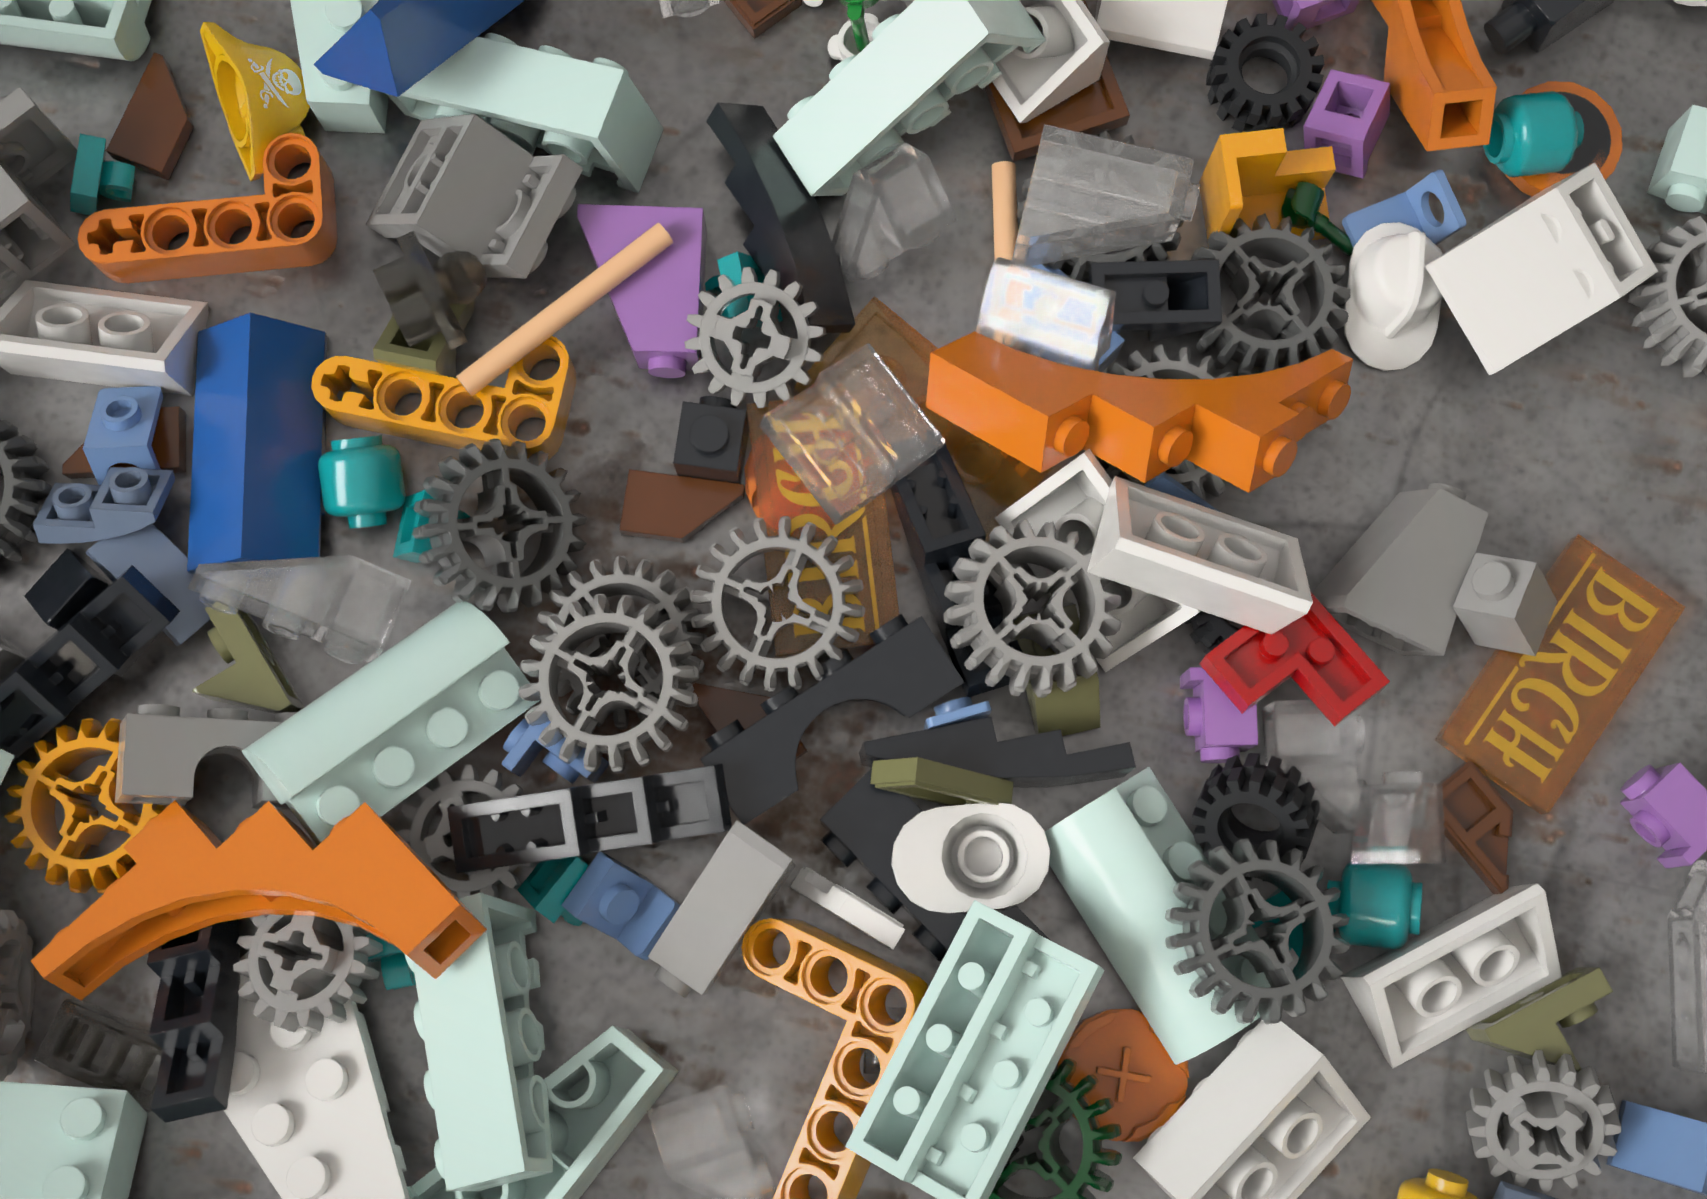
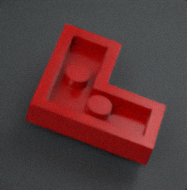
M1312 593L1313 604L1306 615L1272 635L1243 626L1207 653L1200 662L1201 667L1242 714L1291 677L1334 727L1382 691L1390 680Z

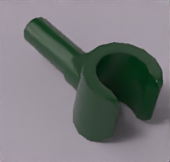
M1304 181L1299 182L1296 189H1288L1281 209L1282 219L1290 216L1292 227L1301 229L1313 227L1316 233L1323 235L1347 256L1352 255L1353 247L1347 234L1329 221L1328 217L1319 212L1324 191L1318 186Z

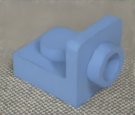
M524 718L513 729L503 745V749L508 752V755L501 765L521 777L543 747H545L538 738L551 722L548 721L541 725L531 726ZM565 737L555 745L548 748L545 747L549 752L542 762L572 784H574L580 774L595 784L609 766V762L602 757L601 764L596 772L587 771L584 768L586 750L582 748L577 758L570 764L562 761L559 758V753L566 739Z
M599 851L561 906L580 921L618 940L635 956L648 960V955L681 905L647 877Z

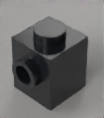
M717 396L700 397L699 403L683 401L673 461L677 476L742 484L750 430L747 411L732 405L730 399Z

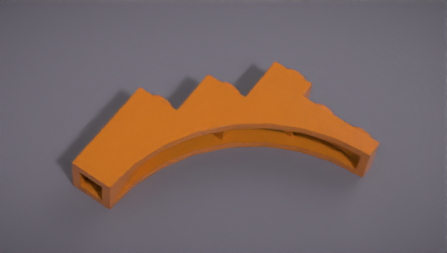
M1371 0L1389 26L1383 81L1390 83L1391 96L1425 150L1436 151L1489 145L1497 86L1481 60L1468 27L1461 0Z
M974 331L930 353L926 408L1040 473L1076 455L1082 450L1090 449L1098 458L1144 483L1171 467L1180 465L1186 459L1250 493L1274 477H1280L1285 474L1296 457L1298 448L1296 442L1328 420L1336 419L1344 411L1351 395V387L1348 385L1353 358L1330 349L1301 363L1259 374L1216 379H1156L1109 374L1060 364L1015 350Z
M174 800L160 814L150 819L143 829L123 847L136 864L125 875L110 884L104 894L69 926L60 930L52 941L31 960V963L43 979L81 1001L124 966L172 939L219 922L267 914L317 916L360 927L399 948L429 975L437 979L487 929L404 839L366 802L350 816L339 821L333 827L329 836L316 846L300 827L269 801L254 815L242 821L235 832L222 843L206 824Z

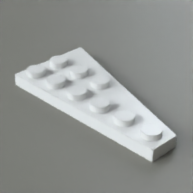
M249 951L240 958V961L248 958ZM309 954L308 957L297 955L294 959L307 961L308 958L321 960L322 956ZM240 974L239 989L250 980L249 977ZM239 995L236 1047L228 1106L224 1112L282 1199H410L403 1172L407 1171L401 1147L395 1145L387 1117V1113L390 1112L389 1104L363 1013L358 1011L356 1002L349 999L343 1004L347 1018L343 1023H338L324 1016L321 1032L314 1033L300 1026L296 1032H290L274 1026V1021L269 1022L256 1017L252 1013L256 1003L241 998Z

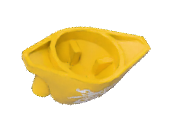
M203 22L200 34L216 92L231 137L250 182L260 179L263 174L264 151L272 140L279 135L287 133H298L305 136L301 123L304 121L310 106L306 100L302 70L292 59L273 48L246 43L235 38L214 22Z

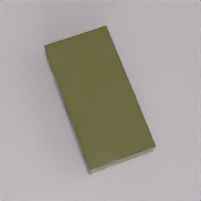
M920 757L873 761L870 784L875 785V788L954 806L977 803L999 805V803L1012 804L1014 782Z

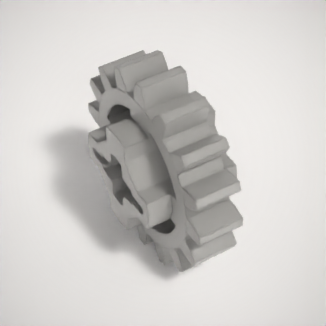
M746 267L742 271V284L736 285L728 275L723 274L718 277L719 287L722 291L721 294L716 297L705 291L699 293L698 297L707 307L704 315L688 314L686 320L693 326L700 328L699 337L691 338L684 343L687 349L701 350L703 358L691 369L694 374L711 371L714 378L708 388L710 393L717 394L728 386L732 388V405L741 406L747 394L753 393L757 408L768 407L770 391L775 390L776 394L783 401H788L793 398L789 382L794 379L804 385L810 384L812 378L803 368L806 361L822 362L824 357L822 353L811 348V339H817L826 335V329L810 326L808 318L815 314L819 306L816 302L800 305L796 301L803 288L799 282L794 281L782 290L779 288L780 272L770 269L765 276L764 282L758 283L754 269ZM748 295H754L748 310L734 318L721 316L723 311L732 302ZM779 303L783 304L793 317L797 328V338L787 336L777 319L780 309ZM758 320L763 322L762 333L771 337L770 345L768 348H757L753 357L748 354L750 344L741 340V333L744 328L754 329ZM714 338L724 341L733 357L730 369L732 373L720 361L716 352ZM776 358L791 361L777 376L766 381L756 382L757 377L761 374L763 365Z
M473 765L464 766L461 780L456 781L449 771L444 770L438 775L440 784L438 789L434 790L426 785L418 789L417 793L423 800L418 808L402 805L400 810L403 815L413 820L411 829H403L397 831V833L406 843H410L411 848L453 893L457 891L458 899L476 894L477 892L499 898L497 885L503 883L516 890L521 886L518 877L514 873L518 865L464 872L469 876L470 880L467 881L453 879L444 874L435 865L440 862L445 863L452 859L454 860L447 807L473 803L467 795L472 793L486 795L495 800L520 796L524 792L516 783L501 791L503 774L493 769L486 775L483 782L479 781L478 770ZM440 808L443 816L435 834L427 836L430 822ZM536 862L519 865L534 868Z
M269 914L268 916L250 917L258 929L254 936H239L237 944L248 949L249 954L247 959L233 964V971L250 978L239 989L238 993L241 998L256 1003L252 1012L256 1017L269 1022L274 1021V1026L290 1032H296L300 1026L317 1033L322 1030L324 1016L338 1023H343L347 1020L343 1004L349 999L360 1004L365 1003L367 997L359 988L362 979H378L380 973L367 965L368 957L383 951L381 943L366 937L370 932L360 927L317 916ZM309 954L322 956L321 960L308 958L307 961L294 959L297 955L308 957Z
M1535 1050L1532 1064L1523 1066L1519 1059L1514 1055H1510L1507 1057L1509 1069L1507 1073L1502 1075L1490 1068L1484 1071L1487 1089L1471 1088L1469 1094L1472 1109L1466 1111V1120L1469 1135L1472 1138L1474 1153L1477 1158H1487L1490 1174L1494 1177L1510 1170L1514 1185L1524 1187L1530 1178L1538 1179L1542 1192L1550 1193L1553 1179L1563 1178L1570 1188L1578 1187L1576 1172L1584 1169L1595 1176L1602 1172L1597 1154L1615 1156L1617 1149L1612 1135L1621 1133V1124L1616 1111V1104L1609 1085H1600L1596 1070L1592 1066L1583 1068L1576 1073L1571 1055L1564 1053L1558 1059L1556 1065L1547 1064L1542 1050ZM1587 1111L1588 1115L1586 1124L1583 1130L1580 1131L1579 1129L1584 1125L1582 1113ZM1502 1112L1507 1115L1502 1119L1504 1130L1499 1132L1497 1129L1498 1121Z

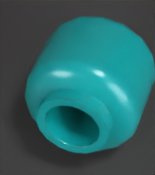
M1555 91L1520 94L1504 98L1494 109L1489 145H1483L1485 155L1491 163L1496 164L1498 169L1509 177L1559 172L1569 164L1575 150L1582 144L1584 138L1583 119L1577 111H1574L1569 100L1564 95Z
M382 435L331 441L332 451L324 453L318 460L325 511L335 517L347 516L349 529L387 524L386 512L400 508L406 499L399 451L391 445H383Z
M1352 860L1343 869L1341 881L1328 880L1327 889L1336 887L1341 891L1340 897L1336 901L1328 903L1331 915L1343 913L1350 917L1347 925L1338 927L1341 939H1344L1350 945L1400 949L1408 941L1409 934H1420L1423 883L1413 882L1412 874L1405 865Z

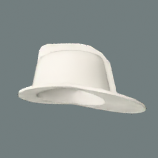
M1400 222L1382 223L1366 231L1354 245L1349 263L1347 288L1351 289V296L1344 305V310L1349 315L1348 321L1344 325V335L1352 352L1363 363L1382 371L1404 369L1419 361L1432 346L1438 328L1443 297L1425 267L1443 255L1441 249L1424 232Z
M977 803L942 806L920 812L903 825L893 844L891 865L897 885L911 902L928 911L941 913L968 912L974 900L992 909H1000L1024 902L1039 889L1048 872L1050 848L1044 829L1034 817L1013 804L999 803V805Z

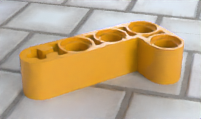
M551 336L509 368L505 388L487 385L473 396L467 392L457 378L349 356H334L324 360L316 368L312 376L311 389L315 399L338 423L348 427L460 449L473 443L482 450L484 442L490 439H499L506 450L508 447H511L513 442L520 441L526 444L527 459L532 454L543 451L549 453L548 460H550L558 452L563 441L576 387L577 373L565 345L558 338ZM544 359H554L560 362V367L552 378L547 380L530 378V372L537 362ZM354 382L363 394L346 391L350 390ZM339 391L345 392L342 401L337 397ZM409 393H419L422 395V401L418 409L408 415L395 414V406L404 395ZM366 396L373 398L374 405ZM470 405H478L484 408L483 416L475 426L469 428L455 426V419L463 408ZM540 418L546 421L542 434L536 439L522 441L516 438V430L524 420Z

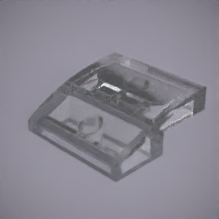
M998 257L993 262L988 278L976 332L1021 352L1064 365L1098 371L1099 359L1106 353L1111 344L1116 292Z
M870 343L821 371L812 386L764 414L759 425L835 525L891 488L896 482L903 479L940 450L946 442Z

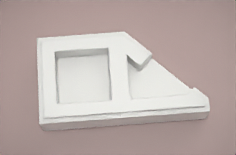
M808 867L805 869L801 868L790 888L891 950H894L905 931L904 925L838 884L832 883Z

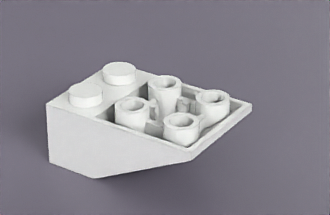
M1596 163L1540 191L1425 266L1489 375L1500 371L1618 300L1658 272Z

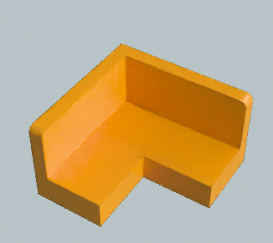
M1283 128L1220 135L1199 180L1207 241L1211 233L1216 232L1217 229L1218 233L1223 231L1229 235L1238 218H1241L1252 230L1257 216L1264 213L1270 222L1271 229H1277L1282 220L1281 209L1288 189H1296L1297 184L1302 181L1314 184L1324 191L1319 212L1329 218L1325 187L1336 170L1332 146L1287 151ZM1292 227L1291 233L1300 236L1305 229ZM1315 232L1312 240L1325 239L1323 235Z

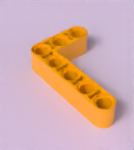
M783 918L759 920L750 926L742 942V956L748 969L756 976L847 1020L773 1199H811L808 1185L812 1175L820 1178L825 1184L828 1195L827 1199H856L871 1162L849 1150L838 1140L834 1131L835 1118L839 1112H843L849 1117L855 1129L929 986L917 975L804 921ZM780 932L786 935L790 943L789 957L783 965L776 961L772 950L774 939ZM836 959L843 962L848 974L847 984L839 994L833 990L828 978L829 968ZM894 986L903 992L907 1003L906 1013L899 1022H895L890 1018L885 1006L886 996ZM866 1049L871 1050L880 1062V1075L874 1085L866 1081L860 1071V1059Z

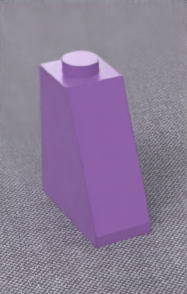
M578 204L577 217L597 268L656 223H660L672 238L673 244L608 292V295L639 369H648L650 375L661 378L685 376L686 370H692L691 368L701 360L702 354L701 350L685 348L684 342L691 338L699 337L700 328L686 321L688 314L703 315L704 304L698 297L699 293L704 291L707 227L703 208Z

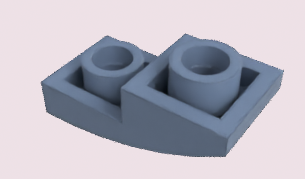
M110 467L101 485L55 483L33 523L39 543L68 544L106 540L138 531L155 523L175 482L173 470Z
M153 524L123 536L100 540L85 552L112 582L133 565L180 610L173 621L162 630L176 646L181 645L210 620L204 608L224 597L204 574H190L187 572L188 558Z

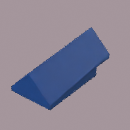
M379 0L313 65L323 75L399 97L524 0Z
M251 312L198 331L188 573L320 572L321 516L325 515V509L323 506L318 460L325 453L326 410L315 399L311 385L312 376L316 368L327 359V335L325 331Z

